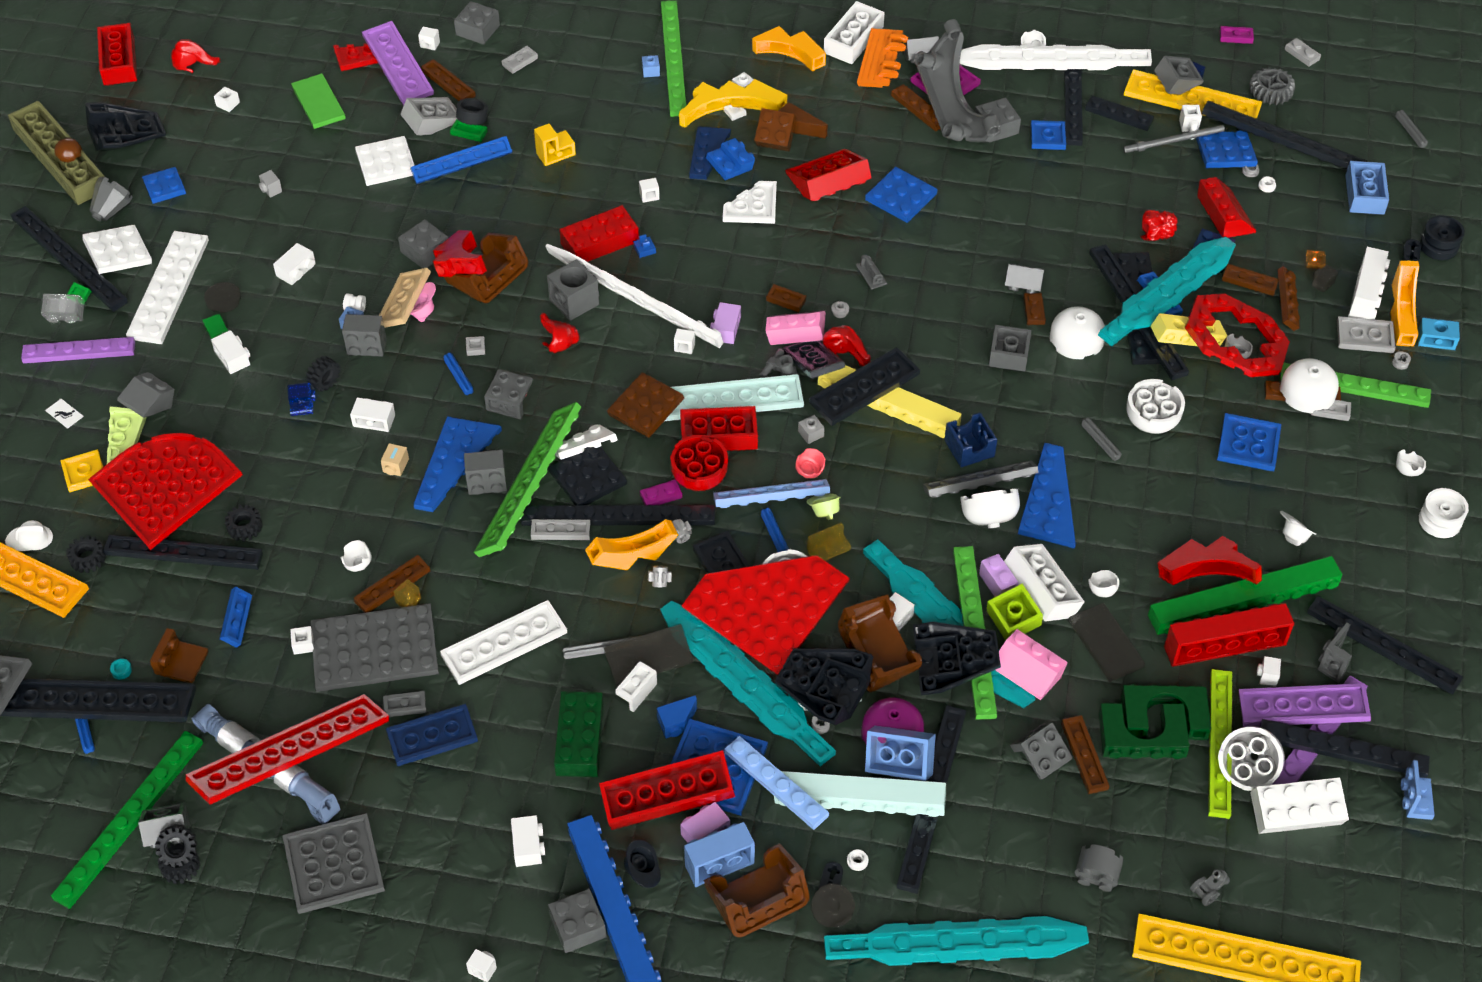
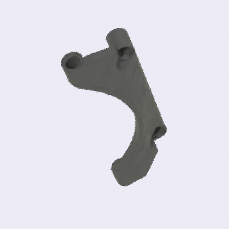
M955 19L948 20L944 24L946 32L934 46L931 53L919 51L915 56V64L943 136L955 141H961L965 137L966 141L991 142L1001 133L1002 129L995 114H978L968 105L964 98L959 76L964 36L958 21Z

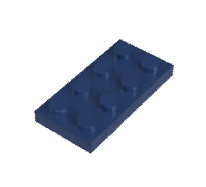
M466 704L386 728L397 767L478 742Z

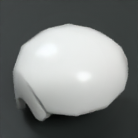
M1036 30L1031 32L1025 31L1021 37V45L1046 46V37L1042 32Z
M1403 449L1398 452L1396 467L1403 475L1419 476L1425 471L1426 461L1414 451L1406 454Z
M355 540L344 546V556L341 559L347 570L357 572L364 570L369 565L372 555L365 542Z
M1109 570L1093 572L1091 578L1088 579L1091 591L1099 597H1110L1119 587V578Z

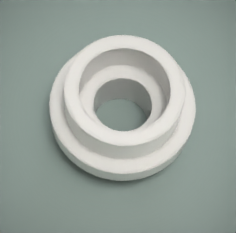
M1266 176L1259 181L1258 187L1264 192H1272L1276 188V183L1272 177Z
M853 850L847 856V864L852 870L861 871L868 865V856L862 850ZM859 859L861 863H856L854 860Z

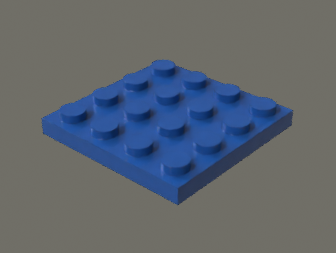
M689 719L671 764L722 750L725 754L724 749L739 736L764 756L768 742ZM725 754L735 797L716 803L723 811L741 816L755 779Z

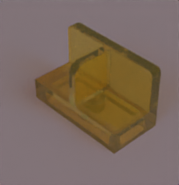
M839 523L808 536L807 551L811 556L817 555L825 561L851 550V545L843 534L844 525Z

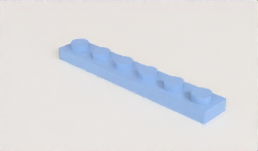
M827 479L714 492L713 496L716 507L727 508L730 505L736 504L745 506L753 502L767 503L770 500L785 501L787 498L794 497L803 499L811 495L824 496L830 493V486Z
M740 736L724 749L726 755L813 830L829 817V812Z

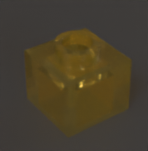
M408 579L393 591L395 602L401 607L415 606L421 599L419 587Z

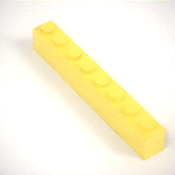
M845 365L843 369L818 376V385L827 388L855 372L856 369ZM899 387L867 405L872 409L879 410L891 417L917 426L924 431H929L941 438H945L946 423L957 420V426H960L961 413Z

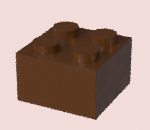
M761 108L754 140L756 145L790 152L797 120L795 114Z

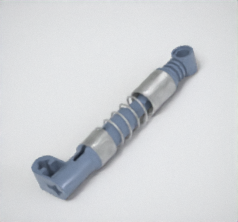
M206 704L191 718L199 730L214 736L216 741L231 753L261 741L236 722L226 720L220 716L218 711L210 704ZM297 765L268 778L274 779V783L292 796H298L306 801L310 813L322 825L327 824L340 811L335 795L312 780L309 774Z

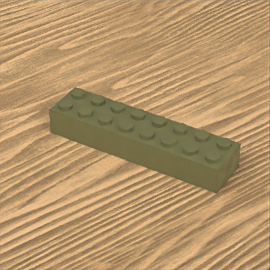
M36 101L9 114L8 117L15 133L75 203L80 205L92 199L96 181L99 177H104V175L82 150L81 157H77L74 161L68 163L62 162L56 157L55 145L57 142L71 137L39 101Z

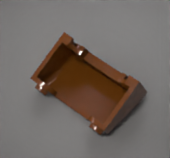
M489 232L480 242V248L483 252L482 259L487 271L484 274H455L452 277H444L446 282L481 303L490 302L528 266L527 256L517 236Z
M888 594L844 608L838 621L839 633L847 649H856L873 655L870 683L867 687L869 692L887 686L918 670L922 665L920 654L914 650L908 651L893 621L896 606L890 600Z
M781 844L771 847L764 853L763 867L728 884L726 879L718 874L703 880L711 899L729 930L736 937L746 936L799 910L809 901L810 897L804 871Z

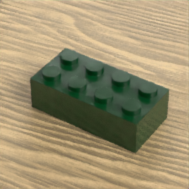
M561 691L554 761L556 776L598 777L604 707L602 692Z

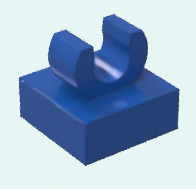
M646 234L639 236V240L633 241L639 258L656 253V248L651 238L646 237Z

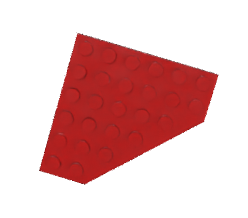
M817 555L705 574L682 604V608L778 676L792 650L800 648L849 582L850 578Z

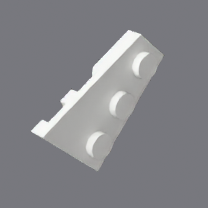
M593 425L589 430L573 435V438L563 441V445L557 450L555 456L559 459H564L582 453L586 447H600L603 441L609 439L611 442L617 441L615 433L602 425Z

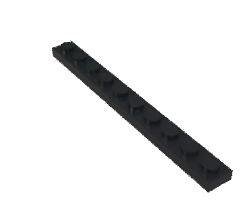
M1211 101L1206 103L1202 114L1208 118L1222 121L1224 124L1251 132L1258 137L1267 138L1274 143L1285 145L1287 148L1296 149L1303 154L1333 163L1337 167L1348 169L1350 161L1368 162L1365 159Z
M26 206L11 214L14 222L86 288L90 289L110 310L114 312L128 303L127 298L99 274L98 271Z
M1106 244L1090 248V256L1122 304L1132 295L1138 294ZM1151 326L1138 329L1171 381L1188 376V368L1171 343L1158 342Z
M527 505L521 518L522 526H531L532 519L590 520L591 525H658L665 519L672 522L681 519L683 522L688 521L690 525H715V505Z
M946 705L934 750L933 775L926 781L946 783L947 786L966 710ZM916 814L896 889L918 894L938 816L932 817L926 814Z

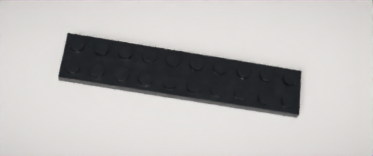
M23 678L1 716L186 722L196 692L195 684Z

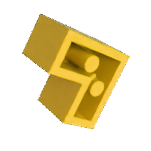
M550 123L534 129L536 154L545 166L576 155L575 142L566 130L556 133Z

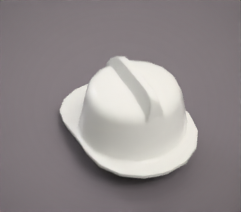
M1280 511L1282 516L1286 518L1283 534L1289 543L1299 546L1301 543H1305L1312 534L1316 535V533L1307 529L1297 519Z
M31 520L12 530L7 535L5 544L19 552L41 550L52 542L53 533L40 522Z

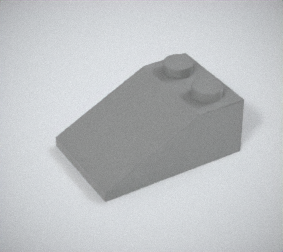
M448 97L407 98L401 111V116L416 135H431L454 124L457 119V108Z

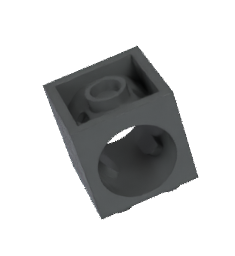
M577 259L547 275L549 300L569 321L599 305L598 279L595 275H591L586 266Z

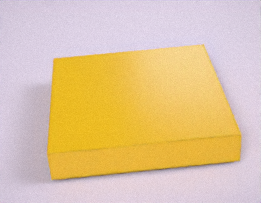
M98 449L60 460L69 492L93 486L88 479L103 468Z

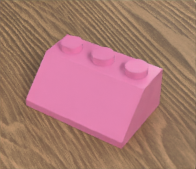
M825 311L767 317L766 334L770 345L823 340Z
M1016 629L999 650L1001 668L996 669V671L1041 700L1060 680L1068 662Z

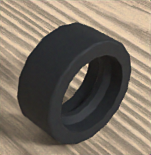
M466 98L457 103L456 118L462 123L480 125L487 121L488 105L482 100Z

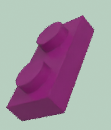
M1220 26V42L1253 44V28Z
M675 479L640 490V496L644 505H662L681 499L682 492Z

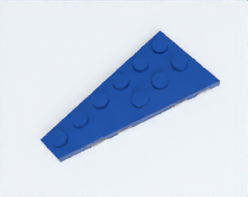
M447 417L415 499L414 509L434 512L444 500L446 493L451 487H455L458 479L465 475L464 453L482 452L486 446L492 443L494 436L502 431L501 426Z

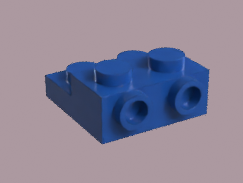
M736 138L723 142L721 148L706 154V159L724 180L752 170L755 161L754 155L751 152L748 153L745 150L744 143L742 141L738 142Z

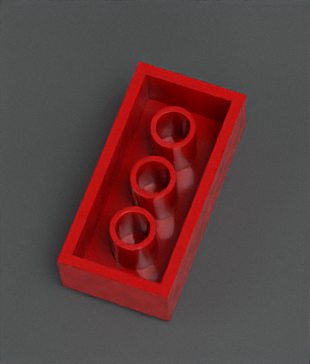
M124 23L97 27L99 71L104 86L137 81L135 39L131 24Z
M621 205L561 228L560 239L561 245L566 251L588 262L632 245L633 241L639 240L638 226L624 206Z
M755 406L680 410L681 439L692 435H702L705 438L719 440L727 451L758 449Z

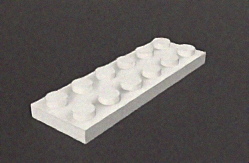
M547 600L445 648L440 653L460 685L566 634L567 628Z

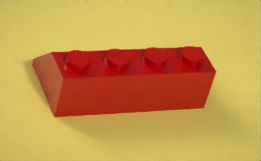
M1217 177L1200 180L1197 197L1222 237L1230 238L1256 233L1255 227L1230 187Z

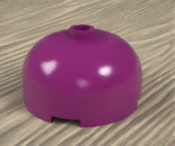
M889 697L875 702L868 708L863 717L861 729L862 740L867 745V731L873 726L924 732V721L919 710L912 703L901 698ZM884 737L877 738L880 743L887 742V739Z

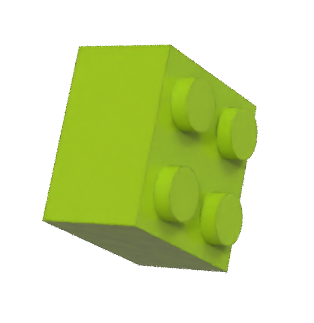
M1023 584L996 596L987 603V613L1005 641L1016 629L1026 634L1042 625L1043 614Z

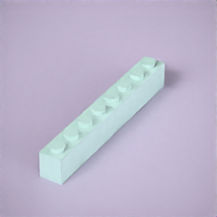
M781 771L824 809L842 808L848 811L853 809L866 812L884 811L889 814L896 812L909 815L926 814L932 817L944 816L946 783ZM774 796L775 804L785 806Z

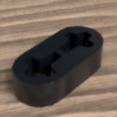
M1408 239L1403 248L1402 261H1411L1409 259L1411 257L1412 261L1419 262L1421 243L1418 240Z
M830 862L823 870L818 896L824 903H833L838 897L843 878V868L839 863ZM832 870H836L834 879H830V873ZM828 886H831V893L829 896L825 895Z

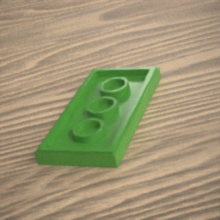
M323 74L291 83L314 129L346 119Z

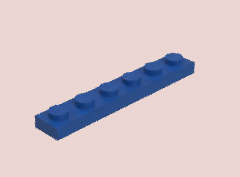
M507 136L412 166L410 170L415 183L420 184L511 154L512 149Z

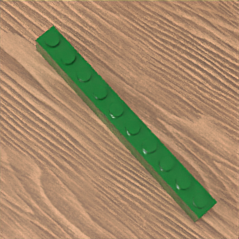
M1330 556L1263 574L1262 581L1257 585L1245 579L1152 604L1148 617L1157 635L1168 634L1170 625L1176 622L1183 623L1197 618L1204 619L1214 615L1231 614L1235 611H1247L1256 607L1263 608L1273 603L1279 604L1284 600L1297 599L1307 594H1316L1321 590L1334 589L1339 586L1343 574L1333 557Z

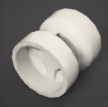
M346 293L343 300V309L345 310L348 306L364 312L366 297Z

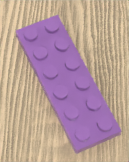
M392 21L362 32L363 38L403 106L407 98H426L434 94L431 85Z
M1365 683L1239 689L1243 727L1260 726L1262 719L1287 725L1371 721Z

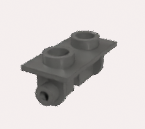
M863 255L861 263L856 264V267L870 289L887 285L871 257Z

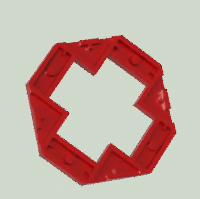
M1227 294L1197 295L1185 329L1203 354L1209 357L1216 356L1221 359V363L1233 369L1236 366L1242 369L1243 374L1249 377L1279 375L1290 341L1271 316ZM1231 311L1240 324L1255 323L1269 342L1262 344L1259 348L1265 357L1244 359L1235 346L1220 347L1206 328V326H1213L1216 321L1211 313Z

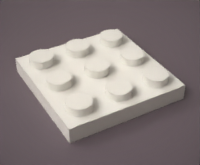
M405 136L355 147L366 186L413 176L410 168L414 166Z
M135 225L82 234L85 246L99 274L152 264V258Z

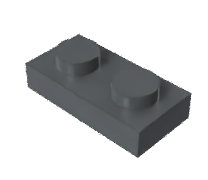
M424 691L383 696L384 711L389 717L427 713Z

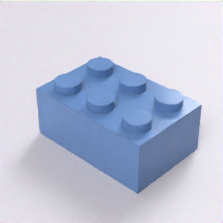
M1350 161L1345 175L1349 212L1385 214L1389 202L1385 163Z
M873 726L867 731L865 772L922 781L928 780L933 775L935 734ZM884 737L887 741L886 743H880L877 738Z
M744 822L732 824L725 830L712 832L707 837L700 840H692L684 846L685 867L694 886L698 887L704 884L703 880L713 875L725 876L754 864L755 843Z

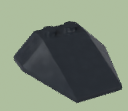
M103 102L85 103L87 129L96 151L116 150L166 136L157 112Z

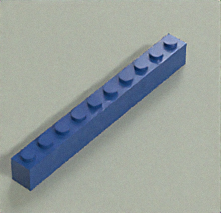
M592 815L567 823L569 836L605 924L626 982H662L658 970H654L652 967L654 960L650 950L646 951L644 944H646L642 931L638 932L636 927L639 925L635 912H630V899L627 894L624 895L622 892V888H624L620 875L616 876L614 872L616 870L613 857H608L607 852H609L607 842L600 837L602 831L599 822H594Z

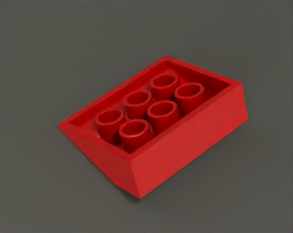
M847 149L836 151L785 170L801 194L811 201H817L822 196L833 195L836 191L847 190L852 185L863 184L866 180L871 179L868 159Z

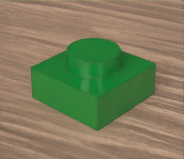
M74 282L65 298L80 306H84L92 291Z

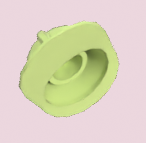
M825 494L824 496L811 497L806 502L812 506L817 517H826V519L831 520L833 519V514L838 513L840 510L839 498L841 497L836 494Z

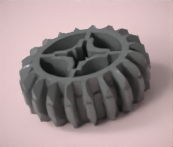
M1267 67V69L1261 68V70H1257L1251 77L1249 84L1250 93L1253 94L1254 98H1257V101H1263V104H1275L1276 106L1278 103L1288 102L1295 90L1292 75H1288L1287 71L1283 72L1282 69L1278 70L1275 67L1273 69Z

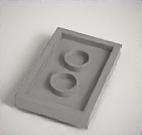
M1338 316V348L1394 353L1393 321Z

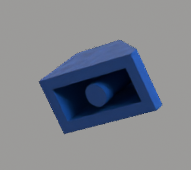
M696 696L657 708V720L665 739L677 737L684 733L689 719L693 718L697 710Z

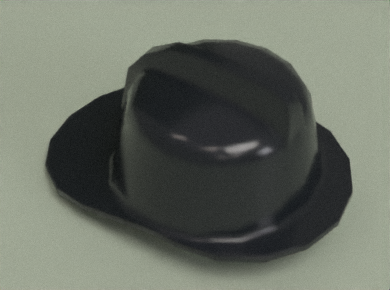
M634 840L631 842L624 858L625 870L640 886L645 888L655 887L660 882L661 873L654 848L644 840Z

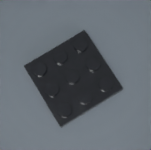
M601 446L597 448L586 447L582 453L567 457L548 467L550 474L574 505H588L627 485V479Z

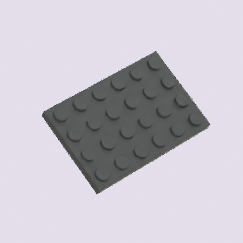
M431 603L311 620L316 692L439 674Z

